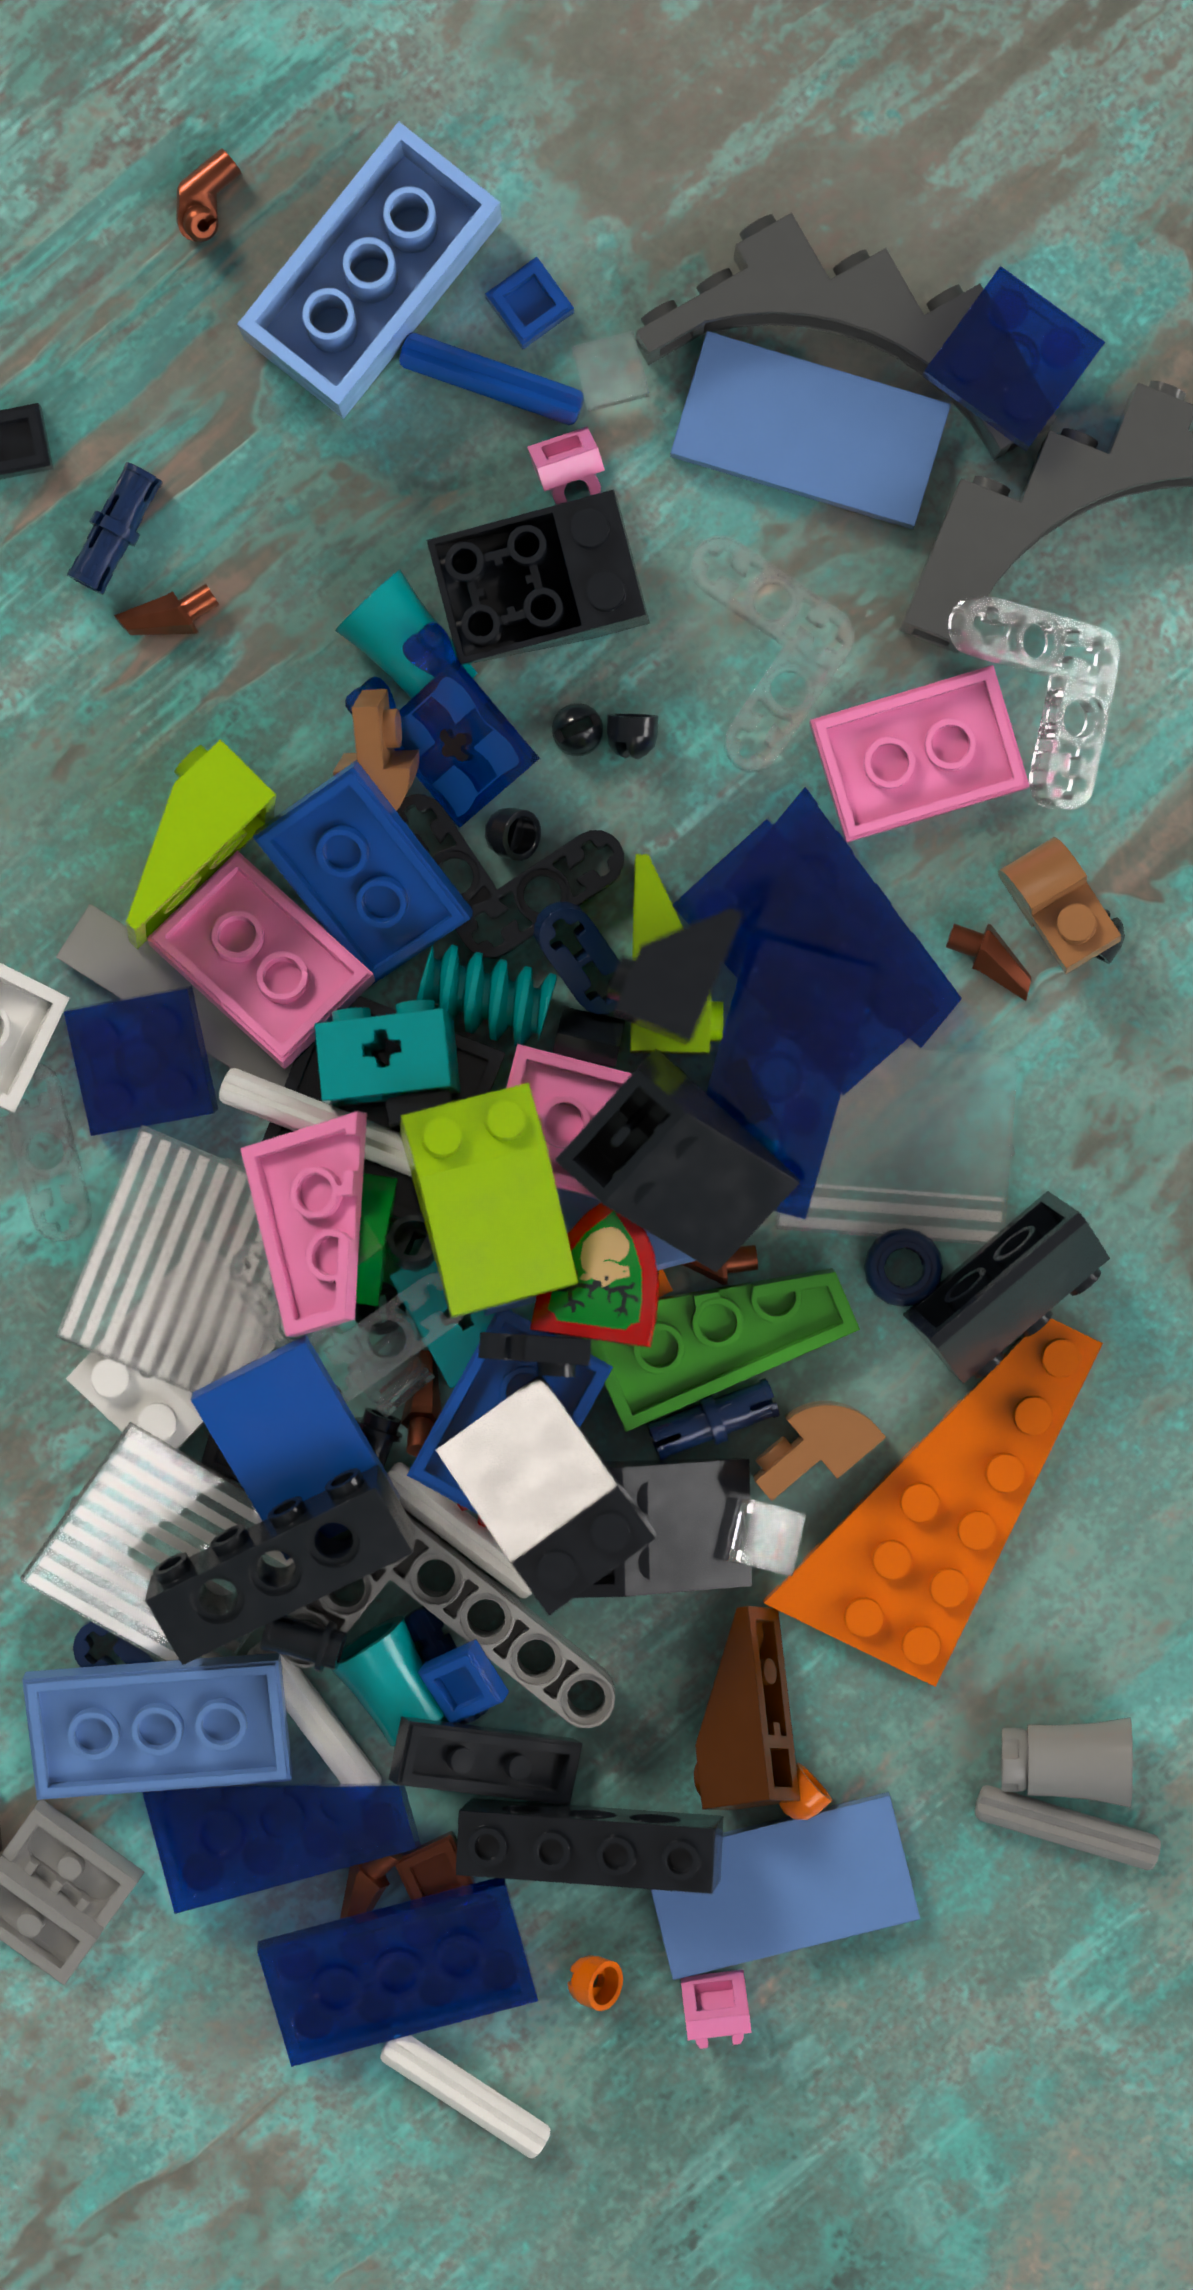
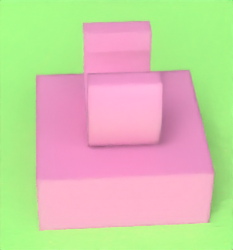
M587 426L527 447L544 491L550 490L556 505L567 502L564 494L565 487L568 483L576 480L585 482L590 495L601 493L600 482L596 474L605 471L599 449Z
M743 1969L680 1978L688 2041L695 2040L697 2046L700 2049L708 2048V2038L731 2035L733 2045L741 2044L744 2034L751 2033Z

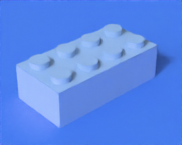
M398 122L237 323L243 339L344 419L402 347L408 334L413 333L502 221L500 201L401 122Z

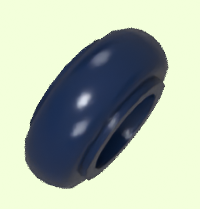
M900 1228L889 1230L874 1241L867 1251L864 1270L866 1281L877 1297L887 1304L907 1307L919 1304L938 1287L942 1277L943 1263L941 1253L932 1239L920 1231ZM905 1247L918 1255L923 1269L916 1283L911 1286L900 1287L889 1281L885 1274L884 1266L888 1257L893 1252Z

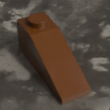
M755 1606L736 1608L695 1744L697 1763L694 1768V1783L697 1792L701 1796L702 1810H739L800 1801L779 1611L776 1609Z

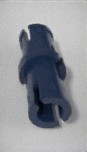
M129 462L125 463L117 484L101 512L94 511L89 521L93 527L81 552L77 555L71 569L66 574L76 582L104 595L113 572L128 546L135 547L140 537V534L136 531L148 506L163 484L153 474Z
M764 1378L755 1384L713 1399L712 1395L698 1400L699 1405L654 1422L650 1421L646 1425L650 1436L653 1437L654 1441L652 1443L660 1461L670 1455L713 1440L716 1445L728 1441L727 1434L771 1417L776 1418L780 1416L777 1403H773L772 1398H774L771 1387L767 1379Z

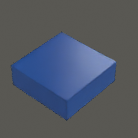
M538 257L532 259L485 293L487 301L522 349H525L574 313V307Z
M477 1639L425 1662L418 1672L445 1717L451 1723L460 1722L502 1703L509 1693V1690Z

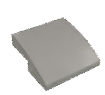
M42 1799L37 1803L0 1855V1940L65 1985L136 1886L144 1871Z

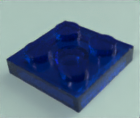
M1000 266L924 370L922 376L1023 450L1027 451L1103 347L1105 341Z
M192 985L69 1008L64 1011L91 1136L214 1114L219 1110Z

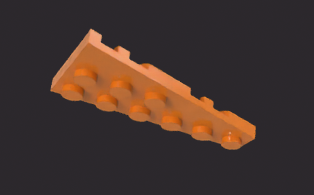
M1052 1318L1029 1337L1021 1336L1004 1353V1357L997 1367L985 1375L961 1400L959 1399L943 1416L944 1418L920 1442L918 1441L849 1511L850 1514L803 1558V1562L763 1599V1603L936 1687L1103 1343Z

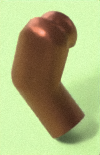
M223 148L213 154L178 185L176 223L181 234L188 240L203 242L213 238L219 227L217 194L242 174L236 163Z

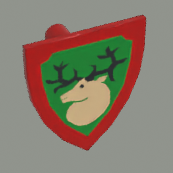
M599 1203L589 1210L567 1233L578 1284L537 1295L530 1330L651 1348L657 1318L659 1278L654 1249L645 1229L604 1204Z

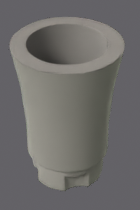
M1131 1717L1097 1723L1027 1725V1731L1020 1728H1002V1791L1018 1792L1027 1789V1796H1058L1096 1800L1131 1808L1133 1785Z

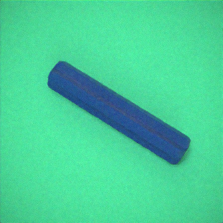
M415 332L408 334L400 352V365L405 369L567 425H573L577 421L583 405L584 395L579 389Z

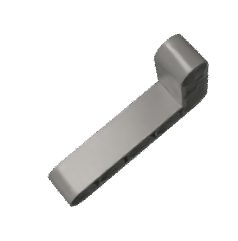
M406 1510L405 1512L415 1528L412 1554L363 1577L365 1585L364 1594L356 1600L344 1601L336 1597L332 1592L287 1614L300 1619L312 1620L323 1626H327L329 1621L336 1622V1630L347 1633L387 1582L391 1580L467 1642L477 1639L483 1651L492 1662L570 1724L578 1728L589 1729L599 1726L610 1717L614 1709L615 1687L613 1680L601 1665ZM439 1559L447 1562L453 1568L455 1574L453 1585L443 1591H432L425 1587L421 1582L419 1569L426 1561ZM483 1599L493 1600L502 1607L505 1620L497 1629L491 1631L480 1630L470 1620V1607ZM534 1639L548 1643L555 1654L552 1664L540 1671L525 1667L518 1655L521 1646ZM281 1654L288 1663L296 1667L309 1668L315 1666L313 1663ZM592 1680L602 1687L605 1697L598 1707L591 1710H581L570 1702L568 1697L570 1688L578 1681Z

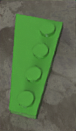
M833 1268L658 1298L657 1318L651 1348L591 1339V1354L613 1366L605 1381V1386L624 1429L628 1432L860 1330L836 1272Z

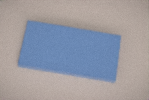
M707 331L670 457L913 530L951 404Z
M280 1653L200 1658L182 1665L180 1660L27 1671L22 1679L37 1800L291 1781L293 1769Z
M889 1792L825 1807L819 1814L808 1820H795L788 1816L723 1832L721 1880L713 1894L651 1889L673 1980L920 1919Z

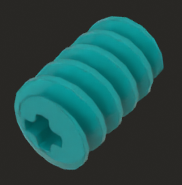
M433 944L416 1000H433L435 1005H439V1009L443 1008L453 1016V1020L460 1012H463L465 1032L474 1034L484 1019H487L489 1037L495 1041H498L507 1028L511 1026L513 1027L514 1046L517 1047V1044L525 1045L534 1033L538 1034L539 1043L554 993L557 975L549 973L539 988L533 987L531 967L524 966L515 980L511 981L508 976L507 960L500 959L492 971L487 974L484 973L483 953L475 952L465 967L459 965L458 946L450 945L439 960L435 958Z

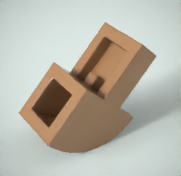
M388 689L362 690L352 706L356 753H344L333 771V776L357 760L397 811L417 774L419 750L394 751V748L401 747L402 724L399 710L390 709Z
M1053 837L998 871L999 878L1031 927H1036L1065 974H1068L1121 941L1120 932L1088 885L1086 873L1072 853L1058 838Z
M835 1401L810 1402L784 1415L800 1436L792 1443L783 1436L769 1446L755 1460L761 1469L752 1477L768 1498L773 1501L820 1460L838 1479L882 1442L886 1436L865 1414L852 1406Z

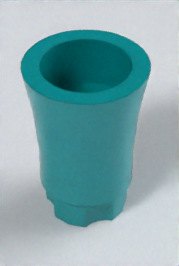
M401 569L370 594L335 630L372 659L412 700L417 696L420 703L435 691L443 678H451L453 675L458 674L470 682L478 674L470 664L459 666L453 640L420 601ZM431 696L422 705L425 706L429 702L425 709L433 716L443 705L435 699L430 701L433 698Z
M397 1616L384 1621L345 1646L337 1669H331L355 1695L392 1747L396 1745L401 1716L449 1722L418 1674L424 1663L416 1650L403 1616Z

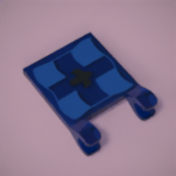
M431 622L425 625L418 633L409 637L402 646L405 657L413 665L435 678L399 710L402 724L401 747L394 748V751L419 750V766L416 777L460 828L540 758L456 659L446 631L438 623ZM376 676L369 678L361 687L354 689L345 700V706L352 714V706L362 690L388 689L390 709H397L388 685L380 677Z

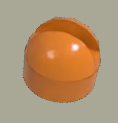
M797 1763L800 1801L780 1803L779 1805L784 1814L795 1820H808L819 1814L830 1804L832 1798L817 1778L802 1764Z
M594 1955L582 1957L572 1964L570 1971L573 1975L571 1981L567 1982L572 1998L581 2005L597 2011L609 2009L616 2002L622 1990L623 1973L619 1964ZM598 1975L597 1984H594V1981Z

